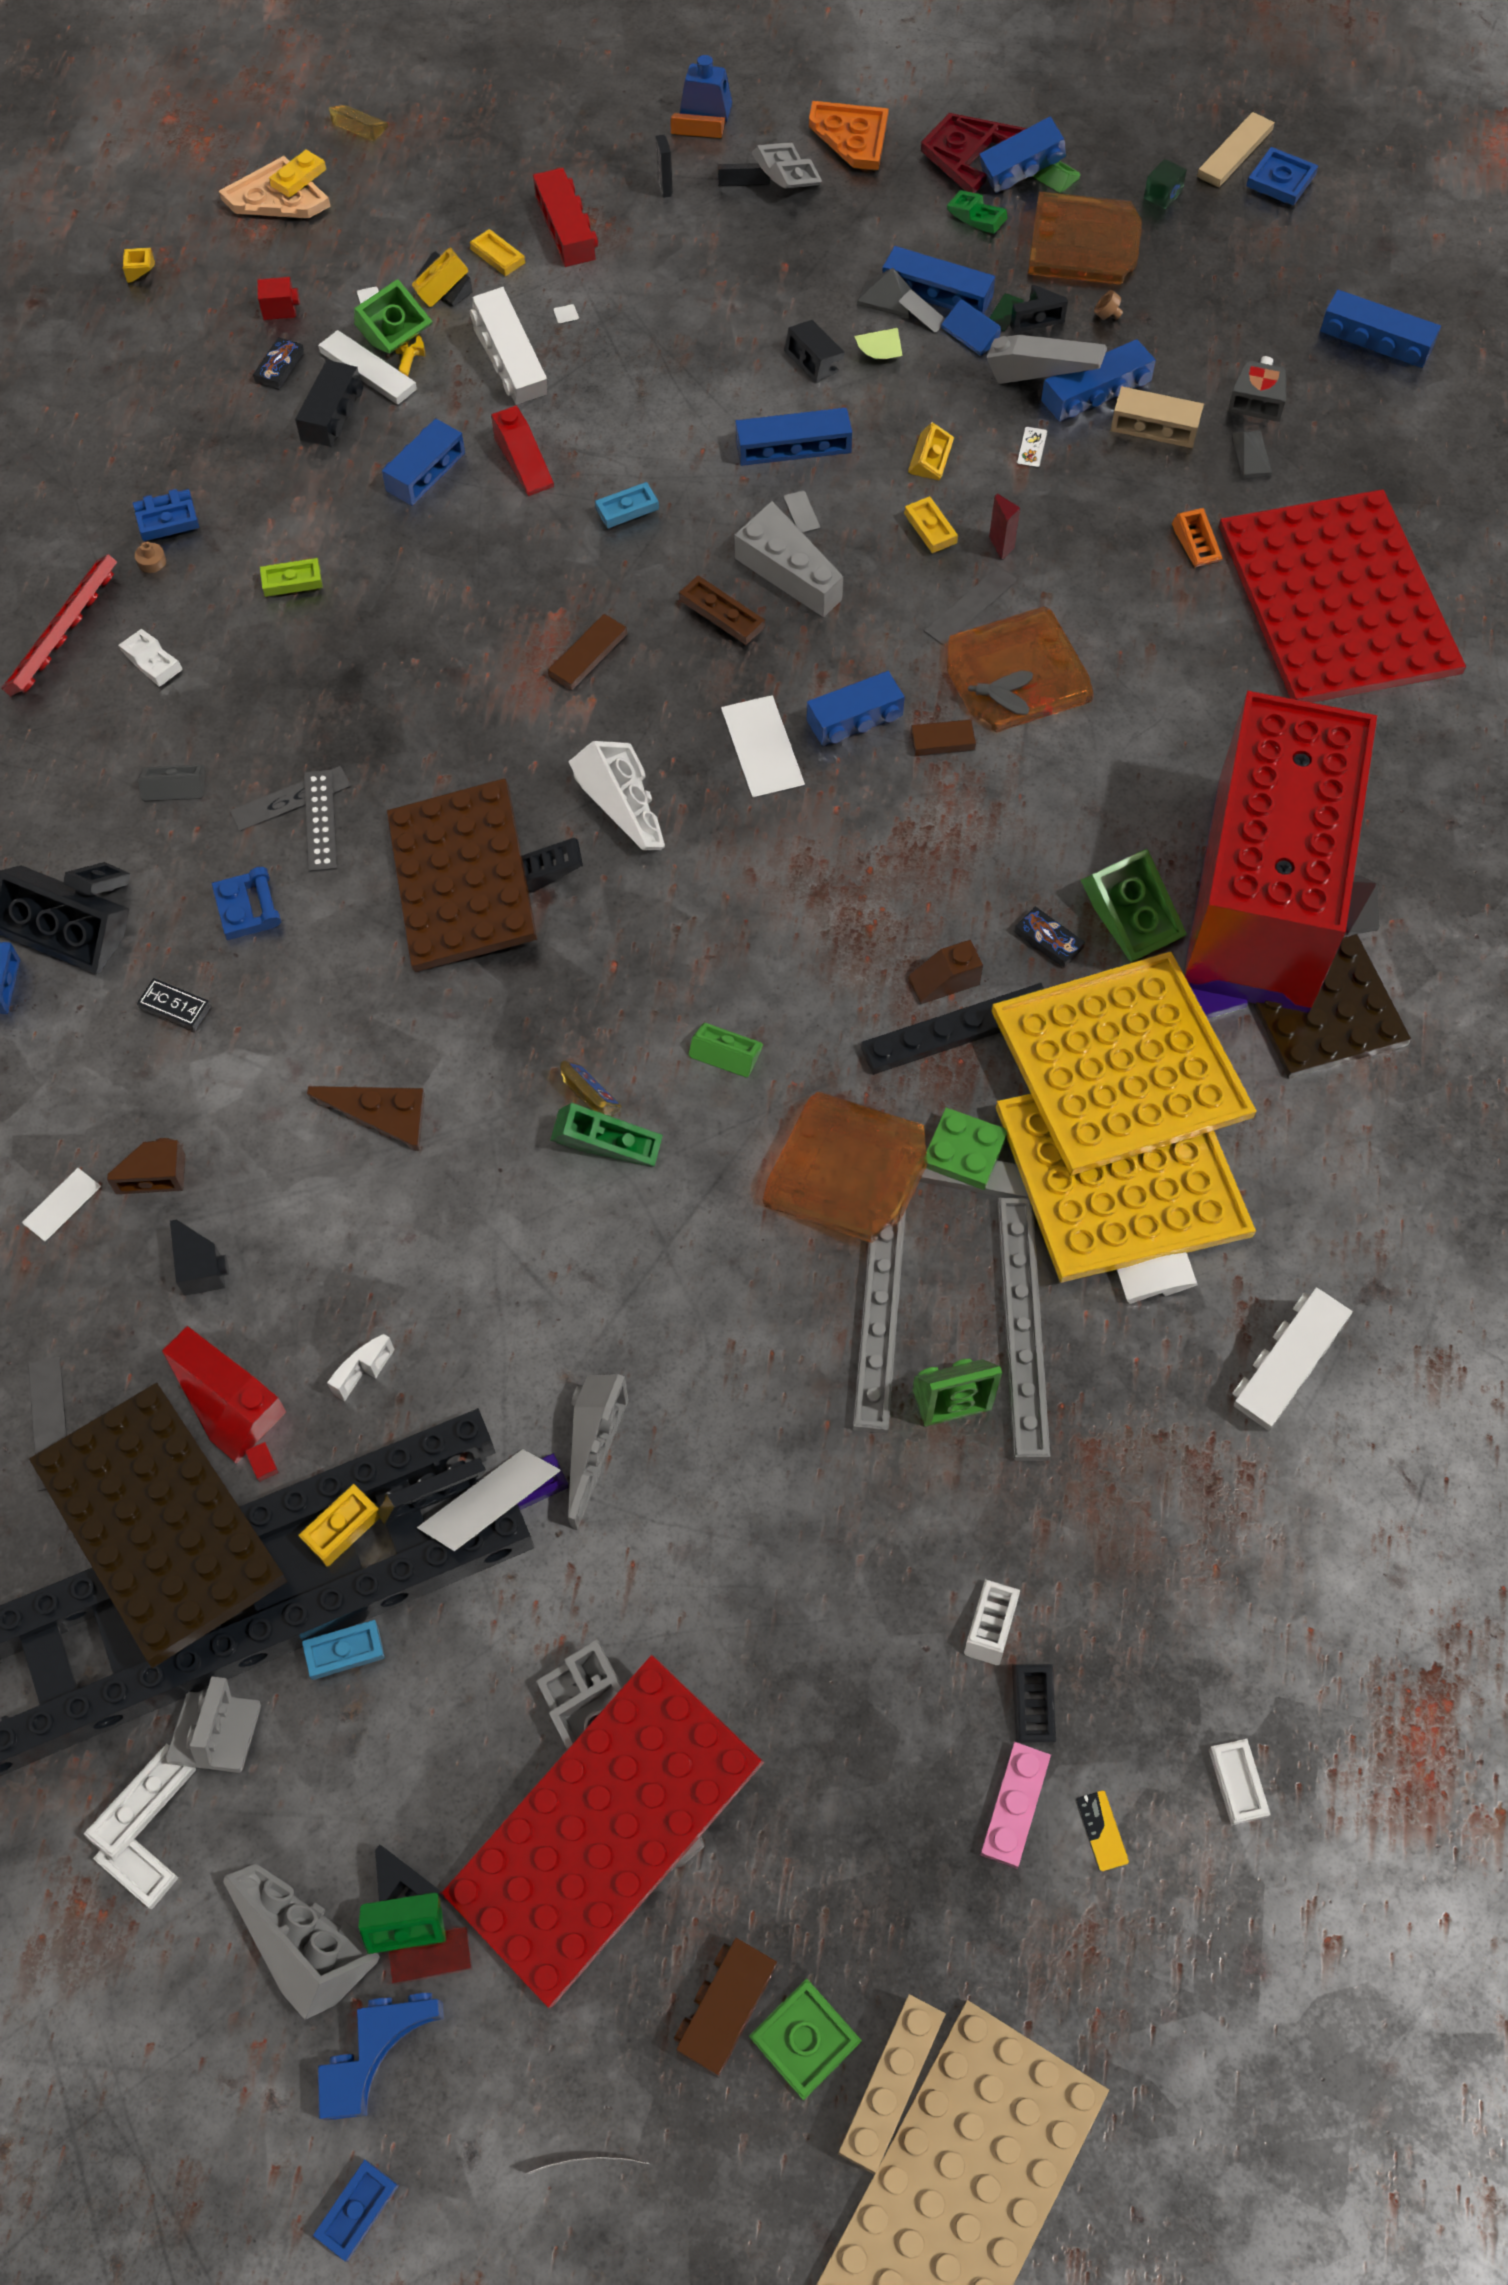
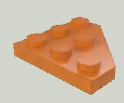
M812 101L809 128L853 168L879 170L889 108Z

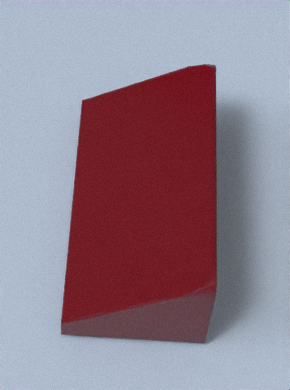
M996 494L989 537L999 557L1003 560L1015 548L1021 508L1003 496Z

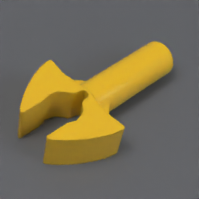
M419 334L416 337V342L411 344L410 347H408L409 340L395 350L396 354H403L398 371L407 377L409 376L414 356L425 357L424 343Z

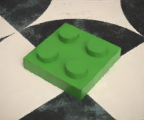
M945 1108L923 1158L922 1167L985 1190L1007 1139V1132L1003 1127Z

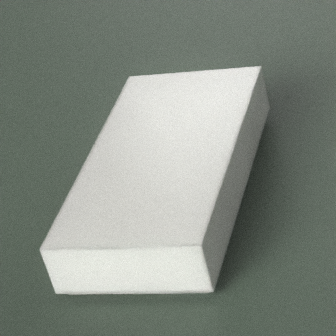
M1248 1739L1211 1746L1209 1753L1231 1825L1269 1817L1271 1814Z
M136 1839L128 1845L115 1861L111 1860L101 1850L93 1858L151 1910L179 1878Z

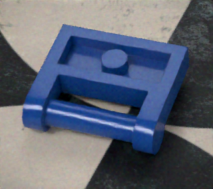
M256 867L247 874L212 883L227 941L269 930L281 924L280 914L275 910L268 886L270 877L265 867ZM256 887L262 909L261 916L255 918L247 889Z

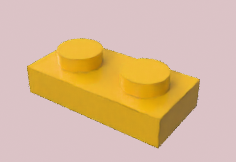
M305 149L269 177L270 185L290 198L327 170L325 161Z
M930 496L905 506L904 515L931 553L957 544L958 534Z

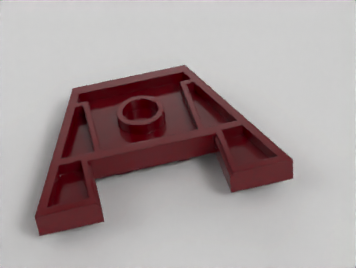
M948 113L921 141L920 151L965 191L976 193L986 182L987 174L969 165L991 142L999 144L1027 128Z

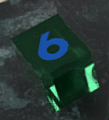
M1164 159L1148 175L1144 199L1166 209L1183 191L1187 169Z

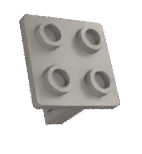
M211 1676L207 1691L203 1690L201 1693L188 1692L186 1694L166 1756L168 1764L235 1773L242 1772L261 1709L260 1701L231 1697L227 1679Z

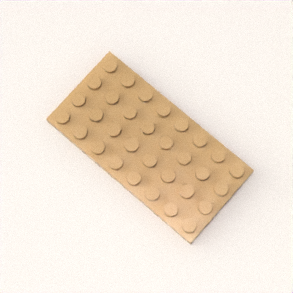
M967 2000L816 2285H1014L1107 2097L1109 2089Z

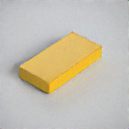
M490 229L469 242L470 250L505 277L525 264V256Z

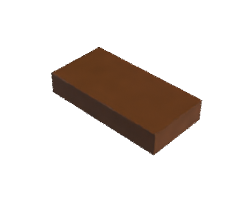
M971 719L911 725L915 756L975 750L976 741Z

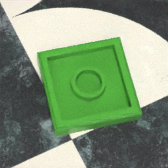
M808 1979L749 2035L750 2040L803 2101L862 2042Z

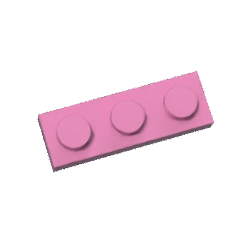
M1014 1742L980 1856L1016 1869L1019 1867L1051 1754Z

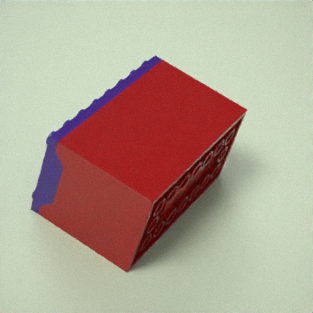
M1247 690L1217 785L1183 971L1191 989L1245 999L1255 1004L1256 1002L1264 1004L1265 1000L1281 1003L1283 1008L1309 1013L1346 933L1378 715Z

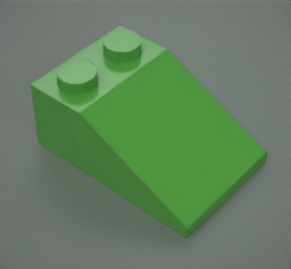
M1148 849L1135 853L1081 879L1094 910L1130 962L1187 935Z
M962 1359L955 1362L949 1368L939 1370L938 1367H930L920 1371L918 1375L914 1376L912 1389L924 1427L992 1410L1002 1376L1001 1367L984 1359L977 1361Z

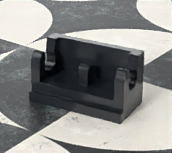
M814 320L788 328L784 351L815 383L839 371L836 366H830L832 363L844 359L845 352Z

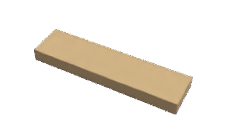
M1252 112L1198 169L1197 177L1216 187H1220L1271 133L1275 122Z

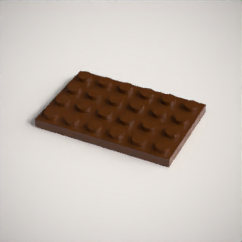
M505 778L387 810L411 967L415 972L538 940L509 785Z

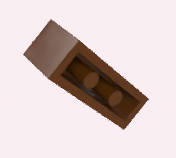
M736 1937L731 1946L726 1943L722 1946L713 1964L719 1969L712 1983L707 1980L703 1982L694 1999V2002L699 2005L692 2020L685 2017L674 2037V2040L679 2042L676 2049L677 2053L718 2078L777 1967V1961Z

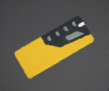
M1102 1790L1078 1797L1077 1804L1100 1871L1128 1864L1129 1860L1105 1791Z

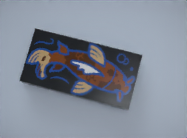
M278 337L254 372L255 382L280 389L303 355V344Z
M1036 906L1015 926L1014 932L1063 968L1070 963L1085 945L1082 939Z

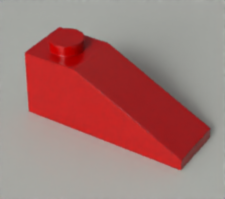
M515 405L491 414L494 439L527 495L531 496L553 488L554 482L529 424L518 406Z

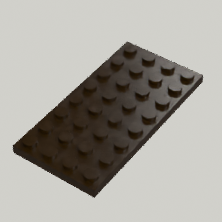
M157 1382L29 1458L152 1669L287 1583L282 1571Z

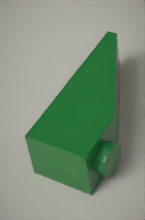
M570 1103L558 1110L550 1141L582 1152L654 1167L663 1135Z

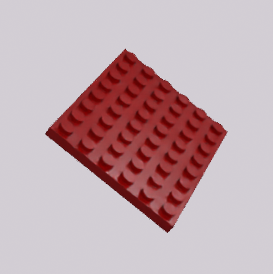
M1384 489L1220 519L1218 527L1290 699L1314 703L1464 673L1466 669L1464 660Z

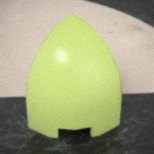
M898 328L855 336L858 347L865 355L874 359L903 356Z

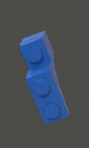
M419 1993L409 1995L408 2003L392 2004V1998H378L368 2000L367 2008L357 2009L359 2061H354V2054L329 2057L330 2064L318 2066L319 2119L329 2121L367 2116L369 2092L380 2063L389 2050L405 2035L422 2025L444 2020L443 2002L439 1999H432V1993Z

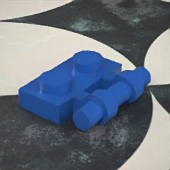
M173 489L169 490V494L152 497V495L143 496L144 500L133 502L143 541L200 528L189 489L182 491Z

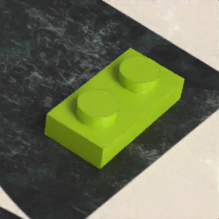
M318 558L260 567L262 589L265 597L323 588Z

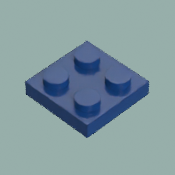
M1270 147L1248 177L1246 187L1294 206L1315 177L1318 165Z

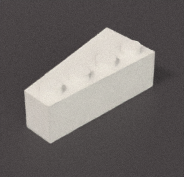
M504 287L472 297L473 309L470 310V316L474 331L492 361L496 372L500 375L506 394L512 396L516 405L547 395V377Z
M1317 1287L1311 1295L1306 1292L1303 1293L1293 1310L1298 1312L1291 1324L1284 1320L1273 1336L1278 1341L1271 1352L1266 1349L1261 1352L1253 1364L1258 1369L1251 1380L1244 1377L1233 1392V1395L1237 1397L1233 1407L1268 1431L1271 1430L1297 1393L1299 1387L1309 1377L1319 1359L1324 1356L1337 1334L1342 1331L1353 1313L1352 1310Z

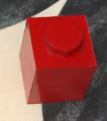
M291 278L257 279L258 301L263 320L295 318L296 306L300 305L298 288L292 287Z

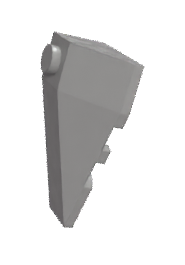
M1026 335L1002 336L993 340L987 360L998 384L1100 369L1107 347L1105 344Z
M619 1374L589 1375L586 1377L583 1386L578 1385L572 1397L571 1405L574 1406L568 1519L570 1527L576 1530L579 1528L629 1402L625 1376Z
M253 1864L225 1875L223 1883L281 1993L305 2020L335 2006L378 1962L380 1956L377 1953L367 1954L362 1937L356 1929L347 1923L340 1927L324 1916L326 1909L317 1903H314L311 1907L293 1896L294 1889L258 1864Z

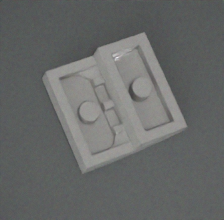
M792 142L757 145L752 151L754 158L763 171L775 183L785 189L815 186L822 183L811 159H801Z

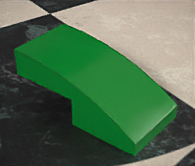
M960 190L947 205V210L961 221L992 234H995L1008 219L1007 209L985 205L983 195Z

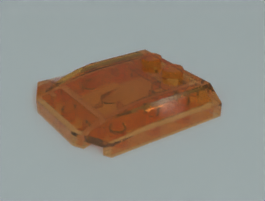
M1039 191L1028 274L1122 284L1126 274L1129 271L1132 272L1137 267L1142 220L1132 202Z
M1043 606L949 636L947 671L970 714L978 720L983 718L992 725L991 729L996 733L1090 703L1093 700L1094 693L1090 677L1054 613L1047 607ZM1017 671H1030L1033 673L1032 680L1026 686L1012 691V693L1027 703L1029 707L1027 715H1017L1008 711L991 699L989 694L988 696L976 695V692L968 691V686L970 685L977 686V683H986L990 686L992 682Z
M816 1092L808 1099L767 1180L763 1196L764 1206L873 1243L878 1239L877 1234L889 1225L893 1227L902 1219L928 1165L925 1127L922 1124Z

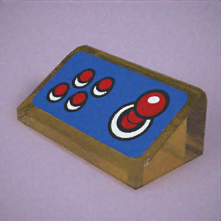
M568 1061L560 1063L562 1080L591 1110L612 1117L622 1109V1106L582 1065Z

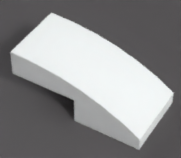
M140 629L118 645L125 656L159 687L183 670L179 661L165 652L158 640L143 629Z
M1186 1252L1166 1255L1130 1267L1117 1269L1129 1304L1163 1293L1166 1297L1198 1285Z
M382 1334L372 1339L342 1363L327 1382L334 1396L346 1401L363 1373L374 1378L378 1376L395 1350L390 1337Z

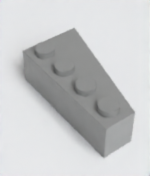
M773 501L734 535L735 559L817 614L825 617L842 601V574Z

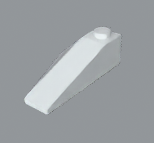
M592 741L568 761L574 772V778L581 788L642 850H662L665 847L657 816L649 809L648 803L652 801L651 794L647 790L644 791L642 780L646 778L645 772L631 743Z

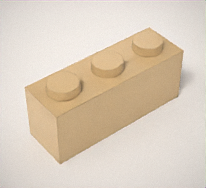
M1121 386L1110 431L1193 449L1204 403Z

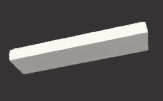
M339 330L335 331L318 345L320 353L330 360L357 366L360 379L397 405L417 390L415 381Z

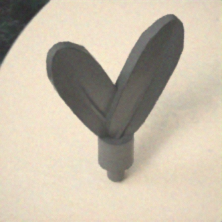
M1017 671L992 682L990 686L986 683H977V686L970 685L968 686V691L976 692V695L988 696L989 694L991 699L1008 711L1017 715H1027L1029 713L1027 703L1012 693V691L1026 686L1032 680L1033 673L1030 671Z

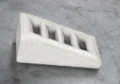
M985 1579L964 1651L966 1656L990 1664L1000 1665L1021 1590ZM988 1596L1009 1602V1605L1007 1607L987 1601ZM984 1611H987L993 1614L1005 1617V1619L1003 1620L983 1613ZM980 1625L994 1630L1001 1631V1633L997 1634L994 1632L981 1629L979 1627Z

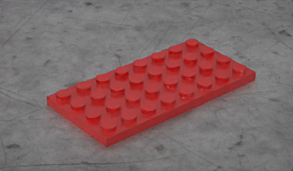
M651 1655L442 1891L443 1896L548 2008L553 2007L765 1762L655 1656Z

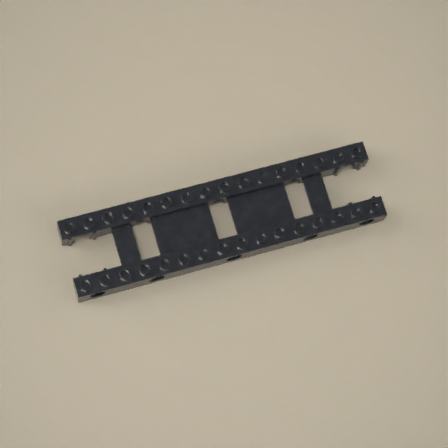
M479 1408L240 1506L239 1508L282 1571L287 1583L255 1602L256 1614L223 1628L221 1625L153 1669L138 1647L93 1568L0 1605V1664L2 1663L1 1659L24 1650L40 1704L9 1718L7 1715L1 1717L0 1776L186 1697L188 1692L202 1691L208 1688L211 1676L230 1679L302 1648V1641L352 1627L534 1549L531 1535L518 1504L456 1551L451 1550L435 1539H431V1536L417 1528L425 1522L421 1510L387 1523L386 1526L397 1554L365 1568H362L354 1544L344 1551L331 1565L326 1567L298 1536L353 1484L371 1501L378 1503L380 1508L388 1491L399 1485H404L405 1488L411 1486L426 1474L435 1473V1475L445 1472L448 1469L446 1462L458 1454L472 1452L475 1459L479 1458L482 1462L487 1461L486 1457L496 1452ZM499 1550H503V1551H501V1552H499V1553H496V1554H494V1555H491V1554H493V1553H495V1552H497V1551H499ZM95 1617L113 1674L78 1689L61 1634L69 1632V1627Z

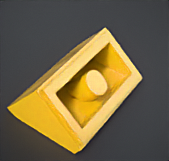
M450 247L412 283V287L429 307H432L468 273V268Z
M930 423L920 434L908 473L940 480L954 437L935 423Z
M353 1484L298 1536L323 1564L328 1567L380 1519L377 1513L379 1509Z

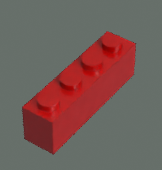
M564 168L533 174L536 200L564 266L568 267L596 260L595 248L598 247V239L595 231H590L589 217L587 213H583L580 196H575L572 178L567 177Z

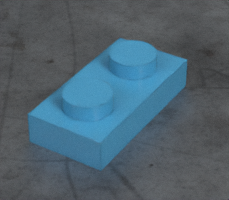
M645 482L596 500L595 508L608 529L659 510V501L649 484Z
M375 1620L302 1641L309 1676L312 1680L385 1659L378 1624Z

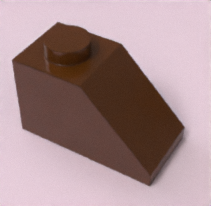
M970 939L940 949L913 971L908 979L920 1004H924L979 986L983 964Z
M159 1138L155 1141L143 1142L108 1173L107 1181L116 1195L183 1191L186 1155L178 1140Z

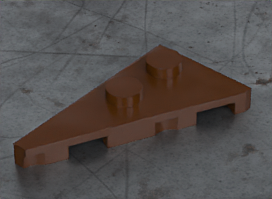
M308 1086L307 1095L309 1098L316 1100L318 1104L328 1109L332 1107L344 1113L348 1119L369 1129H376L381 1135L389 1139L393 1137L406 1143L409 1149L413 1151H419L425 1098L423 1088Z

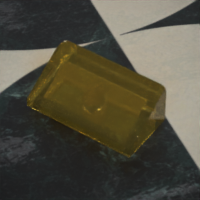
M347 105L329 108L332 124L371 141H375L388 127L387 122Z

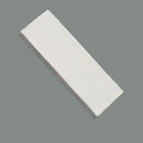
M166 1744L84 1833L85 1838L111 1860L115 1861L196 1771L195 1767L168 1764L166 1756L170 1745Z

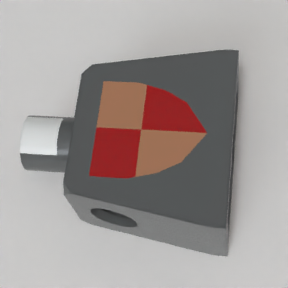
M1269 356L1261 357L1258 362H1246L1233 388L1227 412L1280 422L1286 401V369L1274 366L1275 361Z

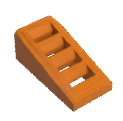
M1204 508L1178 513L1172 522V526L1194 567L1221 562L1223 558ZM1190 526H1195L1196 529H1191V530H1190L1189 527H1190ZM1197 534H1199V535L1201 536V537L1195 538V539H1193V537H1192L1193 535H1197ZM1196 544H1205L1203 547L1196 548ZM1209 551L1210 556L1200 558L1199 553Z

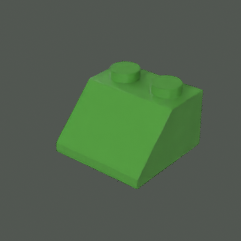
M399 279L354 308V325L372 346L389 354L433 324L430 317Z

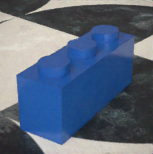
M1050 116L980 153L982 172L987 174L986 179L995 194L1065 158V140Z
M435 418L391 462L385 465L382 475L386 491L413 506L466 454L462 433Z
M886 671L807 701L806 720L823 747L830 743H838L844 738L859 732H867L872 727L885 722L895 721L903 716L905 697L890 672Z

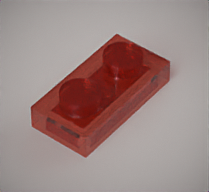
M463 1927L445 1931L446 1942L389 1951L392 1983L397 1985L473 1970L468 1928Z

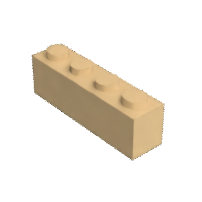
M910 1994L908 1995L840 2146L838 2155L872 2174L877 2173L946 2013Z

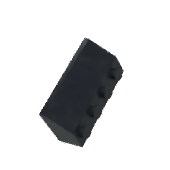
M22 865L0 870V935L94 974H99L123 940L129 908L97 895L93 897L79 895L75 892L76 889L63 884L62 881Z

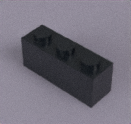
M330 360L325 361L295 418L300 440L332 447L336 437H339L342 433L343 424L347 416L349 417L352 414L356 398L360 397L363 391V381L360 379L357 366Z

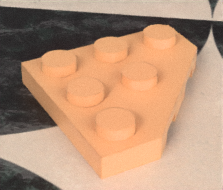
M285 156L219 190L221 200L235 214L311 218L331 207L329 197L313 182L308 183L290 198L271 187L269 177L290 162Z

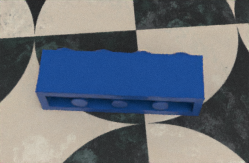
M893 247L882 268V273L894 268L909 287L925 302L952 310L962 299L985 314L993 298L994 275L901 247Z
M1337 289L1326 309L1320 332L1423 368L1434 348L1441 325Z
M1138 339L1106 352L1100 369L1055 375L1045 379L1041 401L1056 419L1061 422L1119 396L1121 386L1135 389L1146 385L1152 381L1156 360Z
M847 407L735 420L736 445L741 466L848 454L852 451V428Z

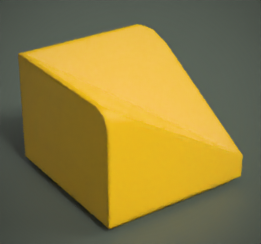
M151 248L124 249L123 271L127 283L133 282L154 267L155 260Z

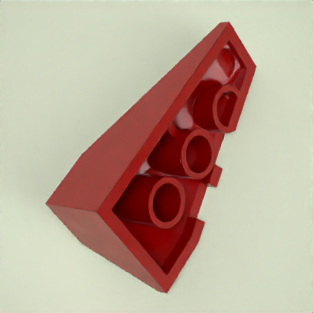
M186 1326L162 1350L209 1440L235 1464L244 1457L245 1451L252 1448L286 1413L280 1399L190 1327Z

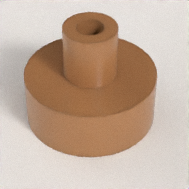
M1113 290L1108 291L1096 304L1094 313L1102 320L1110 316L1115 320L1119 319L1123 313L1118 307L1121 297Z
M143 542L135 551V560L139 569L143 572L155 573L166 565V556L163 548L156 543Z

